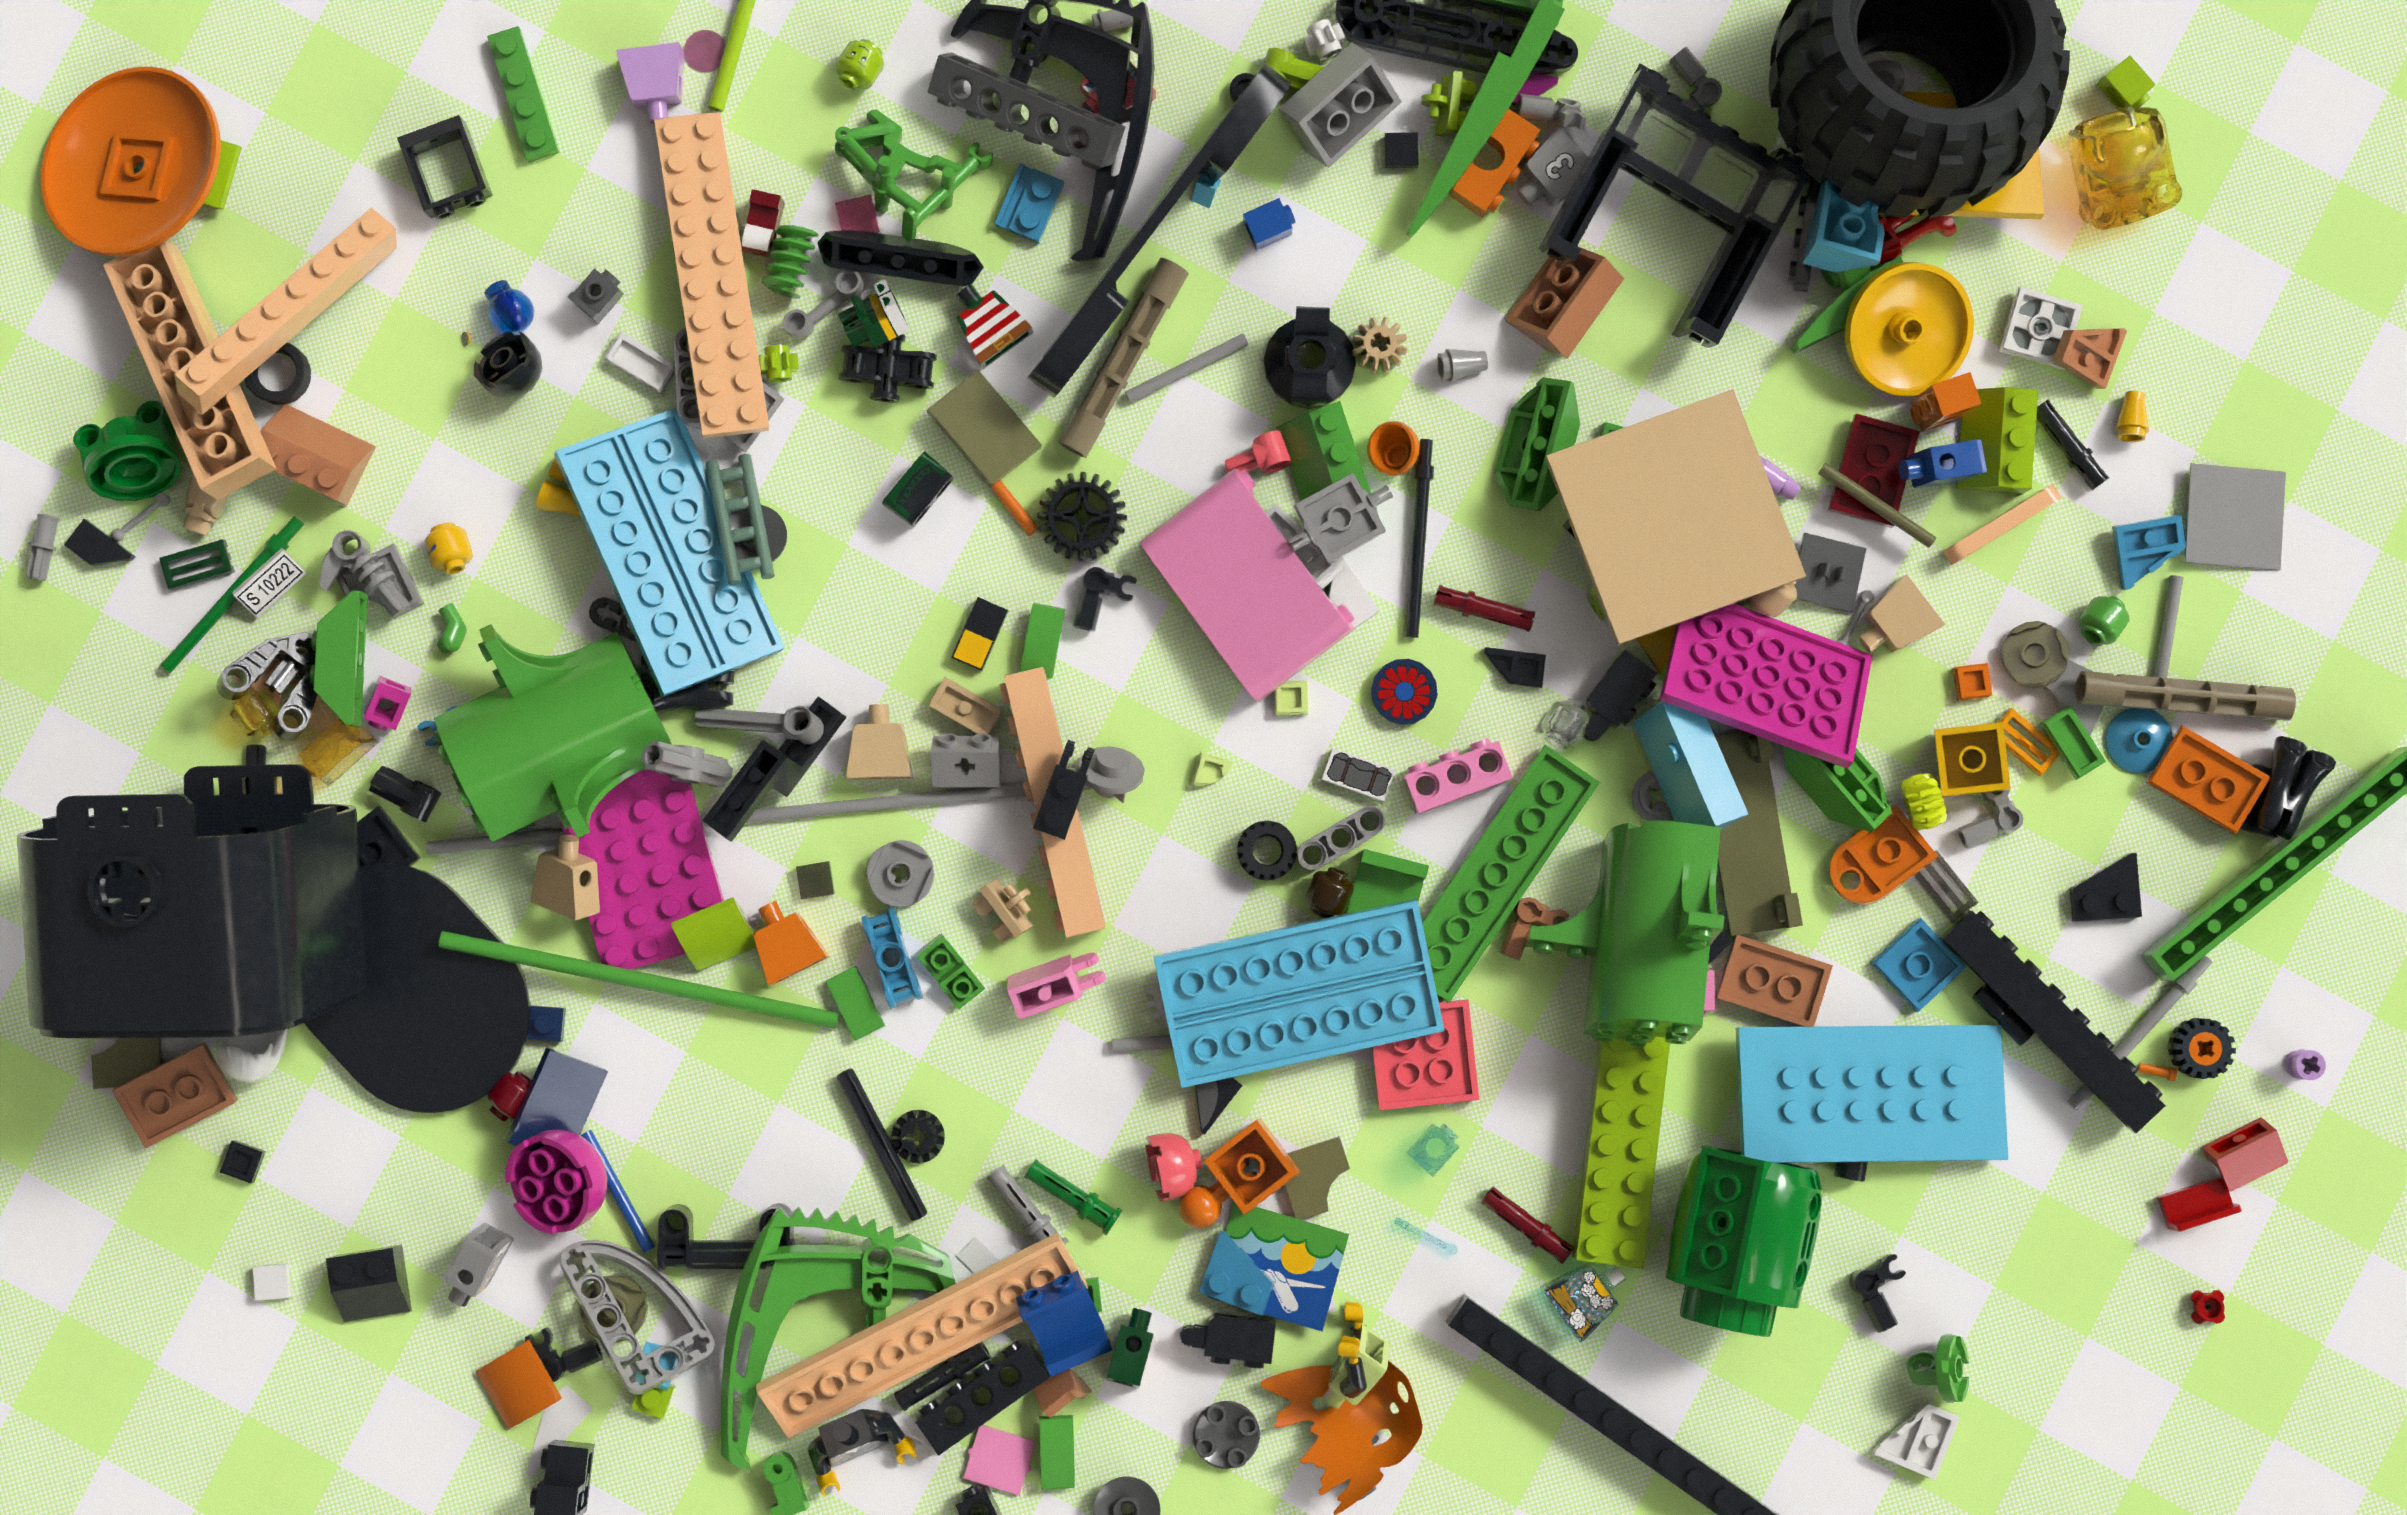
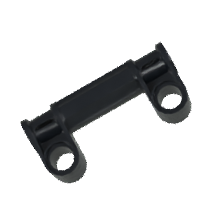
M782 1203L769 1206L760 1218V1232L769 1221V1215L774 1213L778 1207H781L788 1216L793 1213L791 1209ZM682 1204L670 1206L659 1218V1242L657 1248L659 1270H665L666 1267H686L687 1270L743 1269L756 1240H694L693 1214L687 1206ZM670 1214H677L683 1219L684 1226L682 1229H674L670 1226L668 1222ZM784 1227L779 1246L795 1245L794 1227ZM774 1260L761 1262L759 1269L773 1266Z

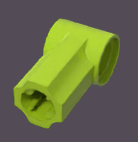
M1269 48L1264 64H1268L1292 83L1290 89L1299 91L1324 68L1323 66L1296 59L1294 54L1279 48Z

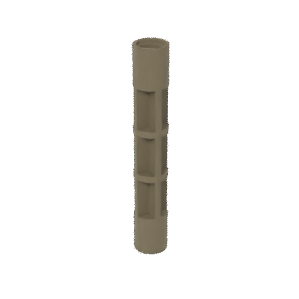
M1161 257L1141 291L1142 296L1125 326L1121 327L1120 335L1103 366L1098 368L1096 372L1097 377L1080 407L1076 408L1060 436L1058 443L1064 448L1087 458L1106 423L1104 421L1120 392L1126 388L1130 374L1144 349L1149 347V340L1166 310L1170 309L1189 275L1178 264Z
M2081 671L2079 673L2075 690L2078 704L2283 721L2292 719L2296 707V696L2292 688L2259 686L2258 688L2256 685L2125 674L2114 676L2113 673Z

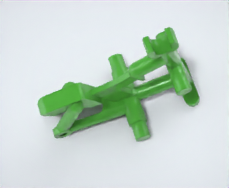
M876 109L869 111L866 116L872 125L853 129L839 127L835 132V139L837 141L835 143V153L838 156L845 157L871 185L872 190L875 192L876 211L879 213L887 212L891 198L906 209L903 212L901 233L904 239L909 242L916 237L917 226L939 205L944 209L950 208L952 206L954 190L977 168L980 170L989 168L993 159L992 152L987 153L984 157L976 156L980 148L978 142L973 143L969 147L968 159L962 165L938 155H933L931 158L919 155L900 144L902 127ZM883 145V154L885 155L879 158L877 164L864 150L865 148ZM905 164L923 170L926 173H933L936 169L942 171L941 185L922 204L895 185V181Z

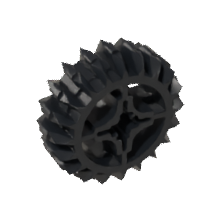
M1086 472L1080 473V482H1075L1073 474L1069 473L1067 474L1069 485L1064 486L1062 480H1055L1059 491L1056 493L1053 489L1047 488L1046 493L1052 500H1040V506L1048 509V512H1038L1037 517L1040 520H1048V523L1040 525L1039 530L1040 532L1051 531L1044 541L1046 544H1051L1055 540L1058 541L1053 549L1056 554L1065 547L1067 548L1065 552L1066 559L1070 560L1073 552L1077 551L1078 561L1084 562V552L1090 551L1091 559L1094 561L1097 560L1095 549L1100 548L1102 553L1107 555L1109 554V549L1105 545L1107 541L1114 546L1119 544L1118 539L1113 536V533H1125V529L1116 524L1117 522L1127 521V515L1117 513V511L1124 509L1126 505L1124 501L1113 502L1120 496V492L1116 489L1109 494L1107 493L1111 486L1109 480H1106L1100 487L1098 486L1100 479L1098 474H1094L1091 483L1087 482ZM1078 492L1074 507L1056 511L1058 505L1066 496ZM1088 492L1100 496L1108 505L1110 512L1092 509L1088 504ZM1082 501H1084L1086 513L1092 517L1090 521L1086 519L1087 523L1083 524V532L1081 533L1078 519L1072 517H1074L1075 513L1079 515L1078 510L1082 509ZM1055 521H1062L1063 523L1073 525L1076 528L1077 542L1070 541L1061 535L1056 528ZM1109 523L1100 537L1087 542L1088 530L1092 526Z

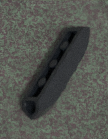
M839 230L825 232L817 242L823 263L837 269L962 287L973 284L984 268L975 253L955 245L914 238L909 242L902 236L867 231Z

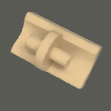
M996 878L979 889L981 894L972 905L979 915L983 917L993 910L997 913L1001 921L992 927V932L1000 942L1013 936L1016 938L1033 926L1025 915L1031 910L1024 900L1031 894L1028 888L1019 893L1012 883L1004 887L999 879Z

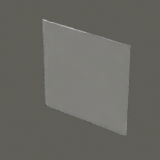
M2190 463L2185 562L2281 570L2286 472Z

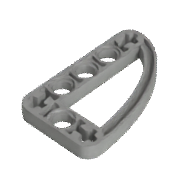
M599 1240L576 1242L563 1250L560 1258L561 1270L628 1392L636 1395L646 1393L711 1357L715 1341L707 1325L682 1291L648 1260L625 1247ZM573 1253L576 1257L583 1256L581 1268L584 1273L589 1269L592 1271V1273L584 1274L578 1281L574 1279L579 1277L576 1265L567 1264L570 1260V1254ZM593 1257L619 1263L645 1279L670 1303L690 1332L645 1355ZM589 1281L596 1282L601 1288L600 1294L595 1298L585 1297L581 1291L583 1284ZM605 1310L613 1312L616 1315V1323L608 1328L601 1326L597 1321V1316L600 1312ZM697 1338L699 1342L706 1341L705 1353L701 1354L699 1350L688 1353L687 1358L690 1361L686 1363L684 1354L678 1346L682 1345L683 1351H686L693 1346V1339ZM618 1340L628 1341L632 1345L631 1354L619 1357L613 1351L614 1343ZM672 1353L678 1358L679 1363L674 1370H665L660 1366L659 1359L663 1354ZM636 1357L639 1358V1361H635L634 1364L639 1374L644 1372L647 1374L644 1378V1385L641 1386L638 1382L631 1383L633 1371L630 1365L625 1369L621 1366L629 1364Z

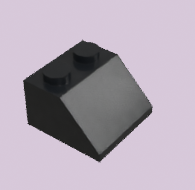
M402 1244L339 1254L326 1258L330 1292L344 1322L412 1311Z

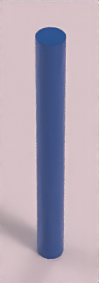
M589 1130L580 1135L588 1140L600 1154L607 1172V1188L642 1252L646 1253L655 1247L653 1241L592 1130Z

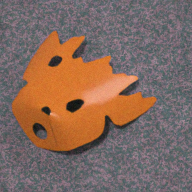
M1388 1361L1385 1374L1358 1405H1352L1345 1400L1339 1409L1330 1406L1319 1411L1314 1409L1311 1404L1313 1399L1323 1397L1329 1389L1328 1384L1332 1365L1309 1366L1290 1370L1261 1381V1387L1291 1401V1404L1277 1414L1278 1420L1274 1425L1275 1428L1307 1420L1314 1422L1310 1431L1318 1435V1439L1301 1458L1300 1463H1314L1317 1468L1325 1469V1473L1320 1480L1322 1487L1319 1489V1494L1322 1496L1332 1488L1351 1479L1348 1487L1337 1498V1501H1341V1503L1334 1510V1515L1352 1506L1381 1482L1384 1474L1380 1471V1468L1400 1463L1412 1451L1422 1435L1423 1424L1411 1383L1407 1376L1390 1361ZM1399 1382L1404 1384L1408 1392V1402H1405L1399 1394ZM1393 1402L1399 1410V1412L1395 1414L1392 1413L1390 1409V1406ZM1381 1429H1389L1391 1437L1386 1442L1373 1446L1372 1438Z

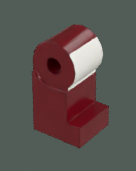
M752 189L747 223L742 238V252L769 258V254L773 249V241L777 238L776 231L777 227L780 226L785 202L780 195Z

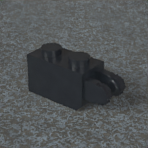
M1626 649L1619 654L1586 699L1587 709L1593 714L1585 723L1586 726H1583L1584 729H1582L1585 740L1597 741L1610 726L1614 729L1620 723L1626 726L1637 712L1633 706L1640 696L1646 699L1657 685L1653 681L1657 672Z
M1071 740L1067 741L1061 760L1054 768L1033 829L1063 840L1067 836L1088 775L1086 773L1095 749L1090 747L1084 751L1079 772L1067 768L1069 758L1072 757L1075 749V742Z
M1214 1313L1208 1318L1207 1325H1191V1323L1190 1325H1183L1179 1336L1184 1346L1205 1349L1204 1356L1211 1357L1210 1362L1230 1364L1231 1359L1244 1361L1245 1367L1264 1368V1363H1272L1276 1320Z

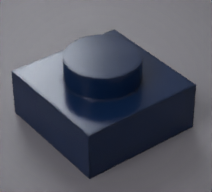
M532 1005L527 1039L562 1042L564 1038L566 1008Z

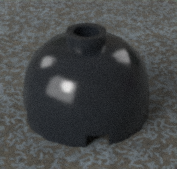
M511 331L504 332L493 338L481 350L480 353L484 357L480 364L475 361L474 376L493 395L507 399L519 397L531 391L540 378L543 369L541 354L532 341L522 332H519L520 335H514Z

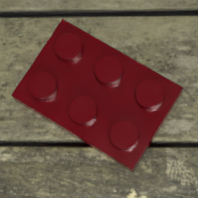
M1855 414L1853 415L1838 471L1899 511L1907 481L1902 480L1899 475V463L1907 460L1908 455L1914 454L1920 431ZM1834 485L1828 511L1889 528L1895 526Z

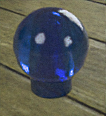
M506 280L497 281L485 290L484 295L489 301L488 316L495 329L501 333L511 331L513 334H519V332L525 331L531 325L534 319V306L531 299L522 291L512 289Z

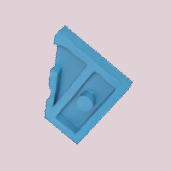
M2181 515L2112 526L2120 585L2123 590L2131 589L2135 586L2134 583L2148 573H2153L2163 565L2164 561L2173 558L2186 548Z
M1220 1231L1199 1293L1258 1315H1264L1274 1286L1273 1280L1257 1267L1254 1260L1238 1247L1227 1232Z

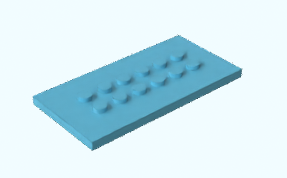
M677 408L555 451V459L661 697L765 658L785 648L751 571L740 573L742 582L739 585L731 586L728 584L707 472L684 421L678 415Z
M1417 899L1153 955L1181 1088L1445 1031Z
M2001 1025L1735 1028L1742 1156L1773 1163L2009 1160Z

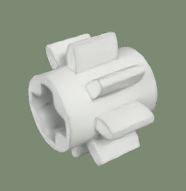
M1323 19L1306 29L1309 36L1304 38L1305 42L1303 43L1310 57L1317 54L1322 61L1342 51L1340 43L1345 41V35L1339 23L1331 26L1329 19Z

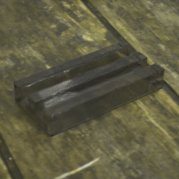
M1935 850L1938 858L1934 862L1967 902L1963 904L1931 864L1924 869L1957 908L1955 912L1950 910L1921 872L1913 877L1950 923H1954L1960 916L1967 913L1970 908L1979 902L1940 853Z

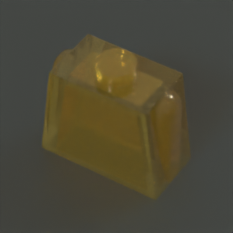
M337 719L298 756L304 761L303 766L310 771L311 777L319 778L330 787L379 742L363 724L362 727L348 726L341 719Z

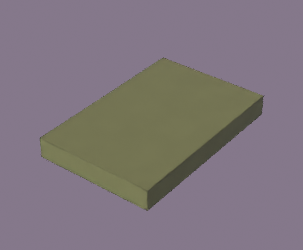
M979 370L927 410L930 417L990 487L1042 447L1038 439Z

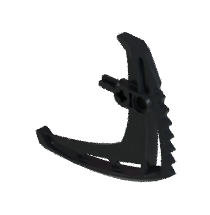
M971 0L958 17L951 31L952 37L959 39L969 30L1011 40L1013 52L1011 58L1015 59L1009 77L1025 84L1029 81L1033 67L1039 69L1040 63L1045 61L1048 55L1057 57L1077 69L1097 88L1100 116L1121 125L1130 122L1119 174L1113 176L1115 161L1112 165L1096 170L1091 207L1082 249L1071 257L1072 260L1079 262H1089L1104 258L1117 229L1139 165L1152 104L1155 70L1154 43L1146 3L1141 2L1133 7L1131 0H1119L1117 3L1115 0H1029L1025 8L1022 9L986 4L987 0ZM1057 2L1078 3L1108 8L1132 16L1131 44L1101 30L1061 17V13L1055 5ZM1046 8L1048 13L1047 19L1039 24L1037 15L1040 10ZM1028 43L1035 45L1033 51L1026 50ZM1130 51L1138 54L1133 106L1125 109ZM1114 190L1105 218L1095 240V235L1099 226V222L1102 216L1107 196L1109 192Z

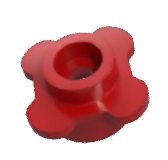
M2196 1290L2191 1294L2190 1299L2194 1307L2191 1319L2195 1323L2202 1324L2204 1321L2219 1324L2224 1321V1295L2221 1291L2213 1290L2211 1293H2203ZM2206 1304H2210L2209 1310L2205 1309Z

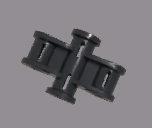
M903 334L879 345L878 348L843 345L841 347V352L844 353L843 371L839 373L838 379L851 383L874 384V392L870 393L871 400L896 403L900 399V396L897 395V386L916 389L934 388V382L931 381L933 362L937 360V355L923 351L901 350L902 342H905L906 338Z

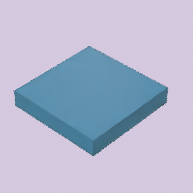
M1922 918L1914 921L1870 962L1915 1012H1919L1966 968V965Z

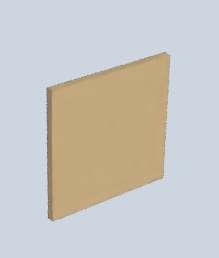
M1733 389L1557 451L1545 457L1617 646L1806 577Z

